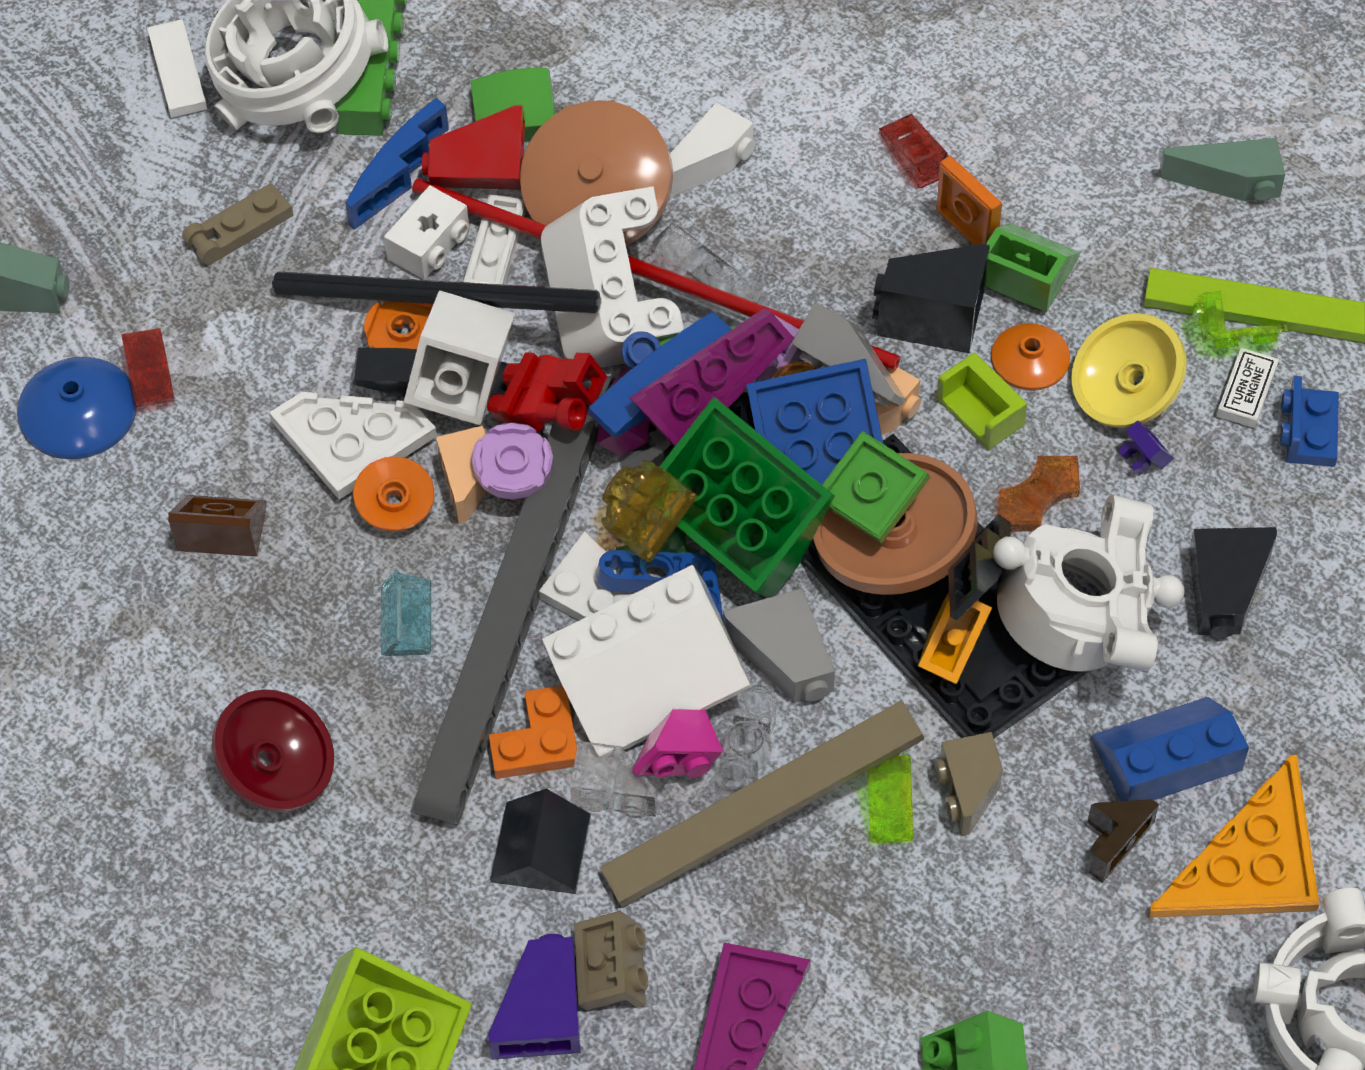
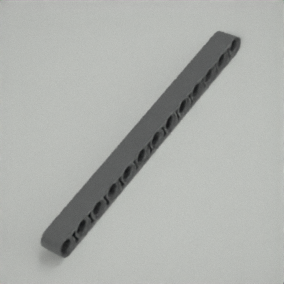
M606 375L607 379L598 398L612 386L615 381L613 376ZM582 382V384L588 391V389L591 386V382ZM588 413L583 427L579 430L563 429L557 421L553 422L547 438L553 454V467L550 479L541 490L526 497L421 779L414 804V812L417 815L452 824H458L463 815L489 742V734H492L540 600L539 590L547 581L597 442L599 423Z

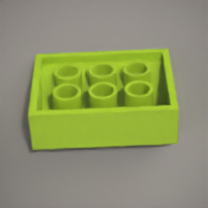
M354 947L336 961L294 1070H448L472 1003L369 952Z

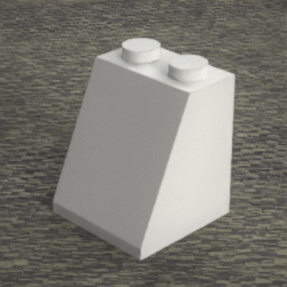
M439 290L420 336L404 403L481 425L507 346L515 313Z

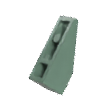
M1277 138L1163 148L1159 169L1160 178L1241 201H1264L1271 198H1279L1285 178V170Z

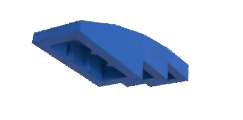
M438 98L432 100L411 117L382 146L361 174L345 202L349 226L355 230L412 188L410 173L422 165L423 152H429L430 140L441 136L449 130L446 105Z
M713 311L682 330L637 364L588 408L587 413L613 438L618 437L647 419L629 399L631 396L732 329Z

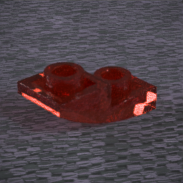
M161 329L121 334L135 407L173 402L174 393Z

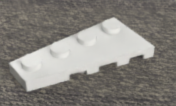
M584 532L539 590L540 600L579 621L634 594V592H613L600 586L596 579V571L599 559L606 551ZM613 568L614 573L618 574L617 569Z

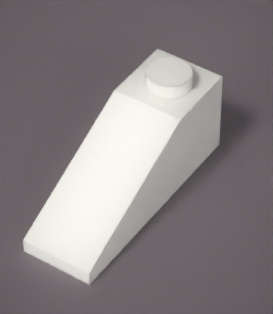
M716 102L670 153L673 166V184L670 197L728 173L741 160L748 159L755 147L753 122Z

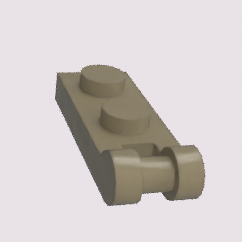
M269 183L203 223L190 224L184 229L182 238L189 247H195L197 249L196 255L204 264L209 265L293 217V209L275 186ZM215 236L217 237V240H215V241H214V240H210V239H212V238L215 237Z

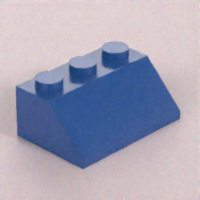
M1209 697L1091 736L1095 749L1120 801L1157 800L1243 770L1249 749L1232 712Z

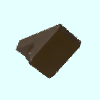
M1153 799L1099 802L1091 805L1088 823L1102 833L1089 851V854L1092 855L1089 870L1091 875L1102 883L1108 878L1154 824L1159 806L1157 802Z

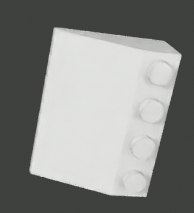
M693 565L542 639L564 690L600 761L646 740L649 734L672 709L707 710L752 688L707 585Z

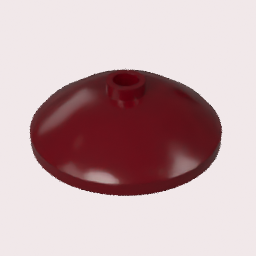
M270 689L247 692L234 699L221 712L214 726L212 752L218 772L227 786L237 796L255 807L275 812L293 811L302 808L316 799L330 781L334 768V748L328 729L319 715L310 706L293 695ZM258 756L265 759L267 766L259 761Z

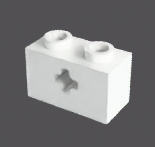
M429 185L384 236L387 260L425 280L434 269L437 270L443 265L450 250L457 243L463 242L470 230L467 205Z

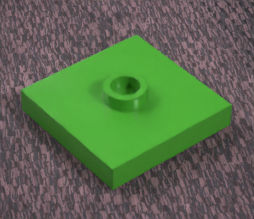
M862 431L822 485L835 495L829 507L831 511L882 544L928 482L930 476L926 471Z

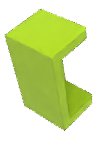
M975 352L939 376L936 399L987 450H990L1025 425L1027 402Z

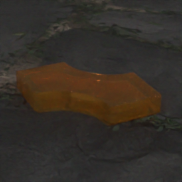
M1037 456L1036 467L1025 481L1016 486L1005 487L999 490V515L1011 522V532H1033L1041 526L1045 513L1054 504L1068 498L1079 497L1078 456Z

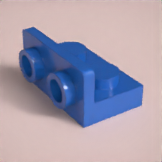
M1294 376L1291 388L1283 390L1281 413H1288V422L1282 423L1280 446L1287 447V463L1335 467L1338 452L1339 392L1303 389L1302 376Z

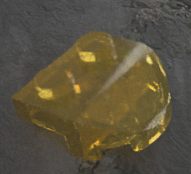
M642 460V465L635 468L625 466L611 479L602 497V500L607 504L606 517L601 518V521L609 533L618 537L639 557L650 563L698 495L674 475L650 461Z

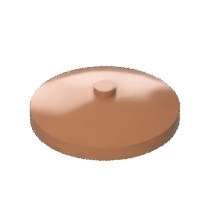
M602 100L581 102L569 106L549 118L537 130L524 153L520 172L521 193L525 206L532 219L544 225L550 224L591 197L653 186L658 206L656 219L648 227L623 232L626 246L641 238L655 225L667 206L673 184V166L670 152L664 139L652 122L629 106Z
M898 453L926 471L930 479L882 544L828 509L813 537L817 553L824 567L837 580L851 588L881 595L916 591L948 575V569L975 540L978 526L977 510L972 491L965 479L955 469L929 456Z

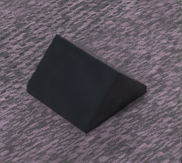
M548 789L508 801L505 807L491 873V882L576 894L591 814Z

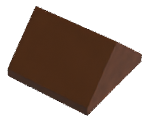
M187 495L168 513V522L177 551L257 557L267 500Z

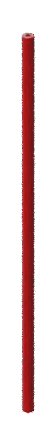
M420 178L414 181L412 187L414 193L421 195L430 185L467 205L468 213L540 240L542 232L547 226ZM628 256L631 273L748 317H752L765 308L800 329L804 322L802 319ZM872 346L886 368L894 371L898 368L901 356Z

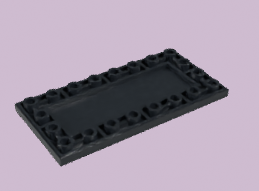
M894 433L883 440L884 445L896 453H912ZM979 522L976 536L984 529ZM812 539L801 559V562L962 738L992 732L993 739H995L1089 672L1064 670L1046 664L1024 650L1009 634L1002 622L997 606L998 587L1007 569L1002 570L998 580L977 600L992 607L957 684H954L918 667L930 629L949 592L948 575L916 591L881 595L856 590L837 580L821 562L814 539Z

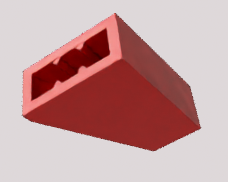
M523 105L512 106L431 139L429 152H423L422 156L423 175H428L430 183L444 188L521 190L520 172L524 157L526 120Z

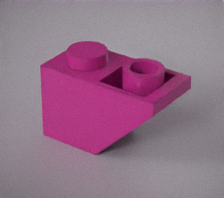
M672 709L649 734L632 768L635 776H655L657 778L688 776L689 778H697L706 774L711 769V765L724 752L706 710Z

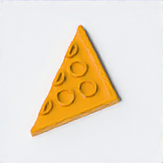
M1290 755L1285 760L1284 765L1257 790L1242 810L1234 818H1231L1215 835L1196 859H1193L1173 880L1172 885L1159 899L1150 905L1149 918L1310 912L1318 910L1320 904L1297 755Z

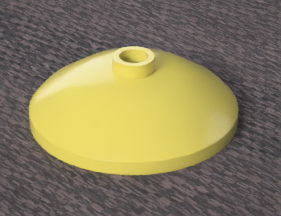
M1132 313L1106 321L1086 338L1078 350L1073 363L1072 388L1079 406L1095 421L1114 428H1129L1137 420L1144 424L1156 418L1171 405L1183 385L1187 366L1183 343L1177 333L1166 322L1155 316ZM1143 376L1142 381L1137 385H1134L1135 380L1138 377Z

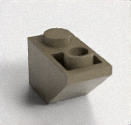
M992 732L944 741L941 744L940 759H935L934 761L938 782L940 785L946 784L949 796L945 797V804L950 822L957 821L961 836L970 835L1000 789L1003 768Z

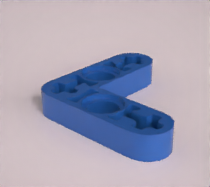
M612 550L600 557L596 571L597 582L604 589L613 592L636 593L693 565L706 583L723 621L716 566L706 555L685 552ZM658 567L666 573V576L655 578L650 576L645 569ZM613 568L617 569L618 574L614 573ZM635 568L638 569L637 575H634Z

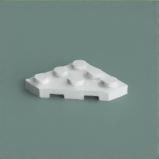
M301 392L269 412L271 422L339 500L353 491L358 475L370 463L385 457L397 456L405 458L437 437L436 427L417 406L399 400L396 401L395 405L374 403L373 398L341 395V399L319 398L318 393Z

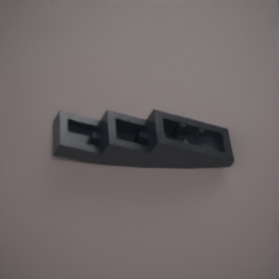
M358 348L355 356L352 385L405 398L417 349ZM501 362L490 398L496 394L504 395L508 388L503 382L502 375L508 364L506 362Z
M999 514L975 537L970 547L948 569L950 617L956 621L998 580L1004 569L995 562L993 550L995 544L1000 539L1011 537V522Z

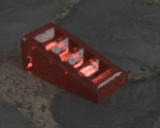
M912 114L879 128L881 137L918 188H923L939 181L940 162L948 157V153ZM912 132V134H910V135H908V136H906V137H903V138H901V139H898L899 137H901V136H903V135H905V134H907V133Z

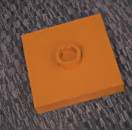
M951 155L940 162L936 211L973 245L986 244L996 227L1000 226L1002 202Z

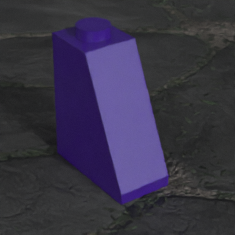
M546 934L539 937V939L528 940L488 1034L492 1060L581 1053L573 937Z

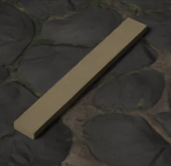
M901 700L601 866L600 869L621 907H624L924 740L923 733Z

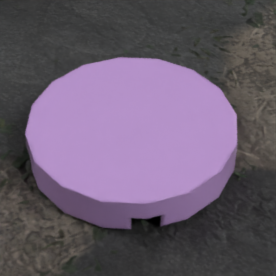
M507 423L488 430L487 435L483 436L482 439L480 437L475 443L472 454V467L475 479L485 491L499 498L514 500L529 497L544 487L551 476L553 454L550 443L545 437L543 439L541 435L537 434L534 428L523 424Z

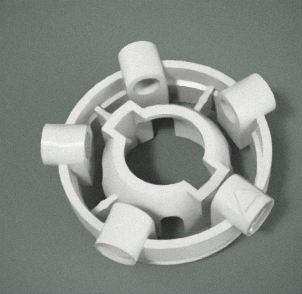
M228 0L214 18L205 45L206 65L213 84L222 97L214 107L235 131L239 130L248 121L271 126L292 124L303 120L311 132L323 133L335 127L339 119L334 104L355 85L365 70L370 56L388 51V38L384 25L380 19L369 21L357 0ZM334 19H336L337 35L339 36L338 39H337V41H336L335 26H334V22H333ZM292 25L296 33H312L322 40V51L312 38L304 37L295 48L278 57L268 58L269 53L277 44L273 34L287 26ZM239 70L246 78L264 88H248L245 82L234 72Z
M1343 888L1324 896L1322 903L1325 913L1312 918L1295 930L1279 950L1273 964L1259 962L1257 966L1254 1002L1265 1004L1267 1027L1271 1041L1288 1070H1365V1034L1345 1024L1336 1013L1334 1006L1317 1004L1319 988L1347 978L1365 979V951L1356 950L1365 947V903L1361 890L1358 888ZM1322 946L1325 954L1354 950L1338 954L1325 961L1314 971H1309L1302 993H1299L1301 969L1292 966L1303 956ZM1295 1009L1297 1010L1298 1029L1306 1049L1316 1042V1036L1325 1044L1326 1050L1318 1065L1300 1050L1286 1029L1285 1024H1290Z

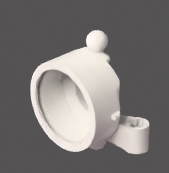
M1112 494L1107 498L1102 510L1101 537L1077 529L1044 524L1027 536L1024 543L1016 537H1004L995 544L993 550L994 560L999 566L1007 569L997 591L999 614L1009 634L1024 650L1046 664L1070 671H1091L1108 664L1148 672L1151 669L1156 658L1158 641L1156 635H1153L1148 626L1147 613L1154 601L1163 608L1176 606L1183 600L1185 592L1180 579L1173 575H1163L1160 578L1153 577L1151 567L1146 565L1145 548L1154 512L1152 504ZM1062 568L1077 573L1089 580L1104 595L1091 596L1078 591L1069 584L1063 575Z

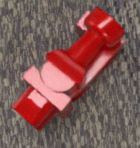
M525 352L520 363L507 364L502 375L503 382L508 388L504 395L496 394L491 396L487 404V410L497 421L528 425L534 428L536 433L543 428L545 422L557 421L563 429L579 430L583 427L586 420V406H591L597 400L607 376L590 353L576 352L573 359H561L552 355H540L537 357L535 353ZM585 381H590V382H591V386H590V388L588 389V391H587V389L584 387V385L582 384V382H585Z

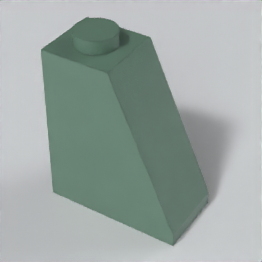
M0 242V311L60 313L62 298H67L69 294L68 275H63L59 259Z

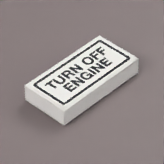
M1240 348L1221 400L1217 417L1255 428L1279 359Z

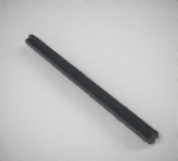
M280 271L275 273L274 280H272V287L275 293L280 295L434 304L440 290L497 308L594 314L599 312L600 305L602 304L600 292L591 289Z

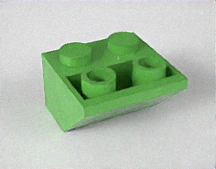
M1011 223L996 227L986 245H990L985 287L1047 312L1079 259L1080 252Z
M988 1010L920 1038L923 1070H1028L1023 1024Z

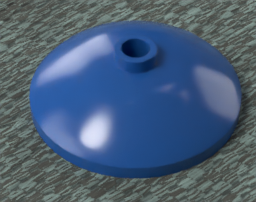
M71 357L46 366L29 380L20 395L17 416L25 438L40 452L60 459H83L110 449L127 434L136 416L137 398L130 379L116 365L95 357Z

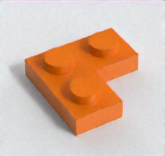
M563 685L525 691L530 728L489 734L496 779L579 766L570 705Z

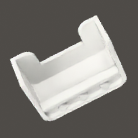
M653 186L591 197L544 228L541 235V248L549 287L598 290L600 297H602L600 310L596 314L554 311L564 359H573L576 352L590 353L600 368L625 364L621 355V348L625 339L632 333L638 331L648 332L661 342L676 336L684 330L680 310L674 302L665 298L638 302L623 232L648 227L656 219L658 206Z

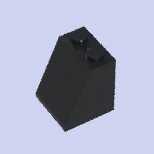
M978 244L890 258L885 274H877L874 287L876 299L872 319L879 320L878 336L970 354L985 293L990 245Z

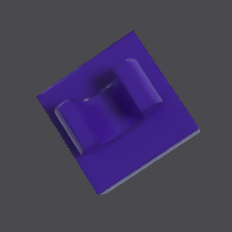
M1138 420L1126 430L1133 441L1125 443L1120 448L1119 453L1125 459H1128L1136 452L1140 453L1139 460L1131 466L1136 473L1142 474L1146 472L1151 462L1163 469L1174 459L1155 434Z

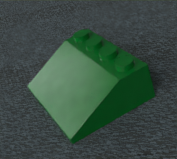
M715 397L712 398L639 492L643 498L754 592L767 598L775 596L796 570L835 497L833 493Z

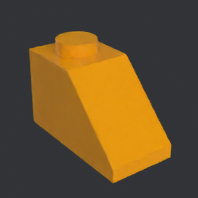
M948 592L930 629L918 667L957 684L992 607L976 601L956 621L950 617Z

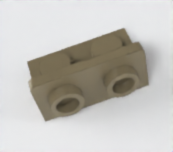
M622 911L574 923L578 1005L585 1010L624 1000L635 1007L646 1005L645 990L648 988L649 981L643 964V949L646 946V937L641 925Z

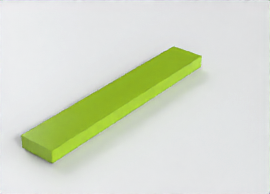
M1150 267L1144 300L1145 307L1365 343V302Z

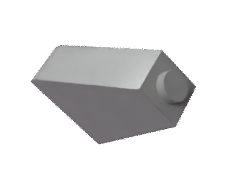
M802 588L723 611L724 625L733 645L794 703L803 700L816 701L825 697L828 693L834 692L835 670Z

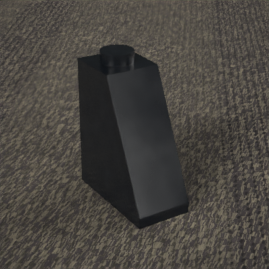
M1276 527L1193 530L1189 555L1198 635H1212L1216 638H1225L1241 633L1273 552L1277 537Z

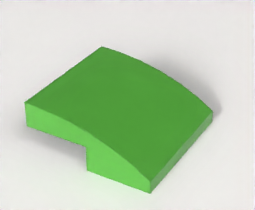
M548 68L507 70L471 80L475 121L512 106L523 105L526 117L525 142L531 140L537 130L556 114L551 75Z

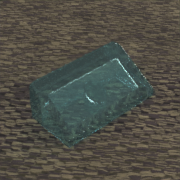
M394 571L381 587V655H429L431 653V580Z

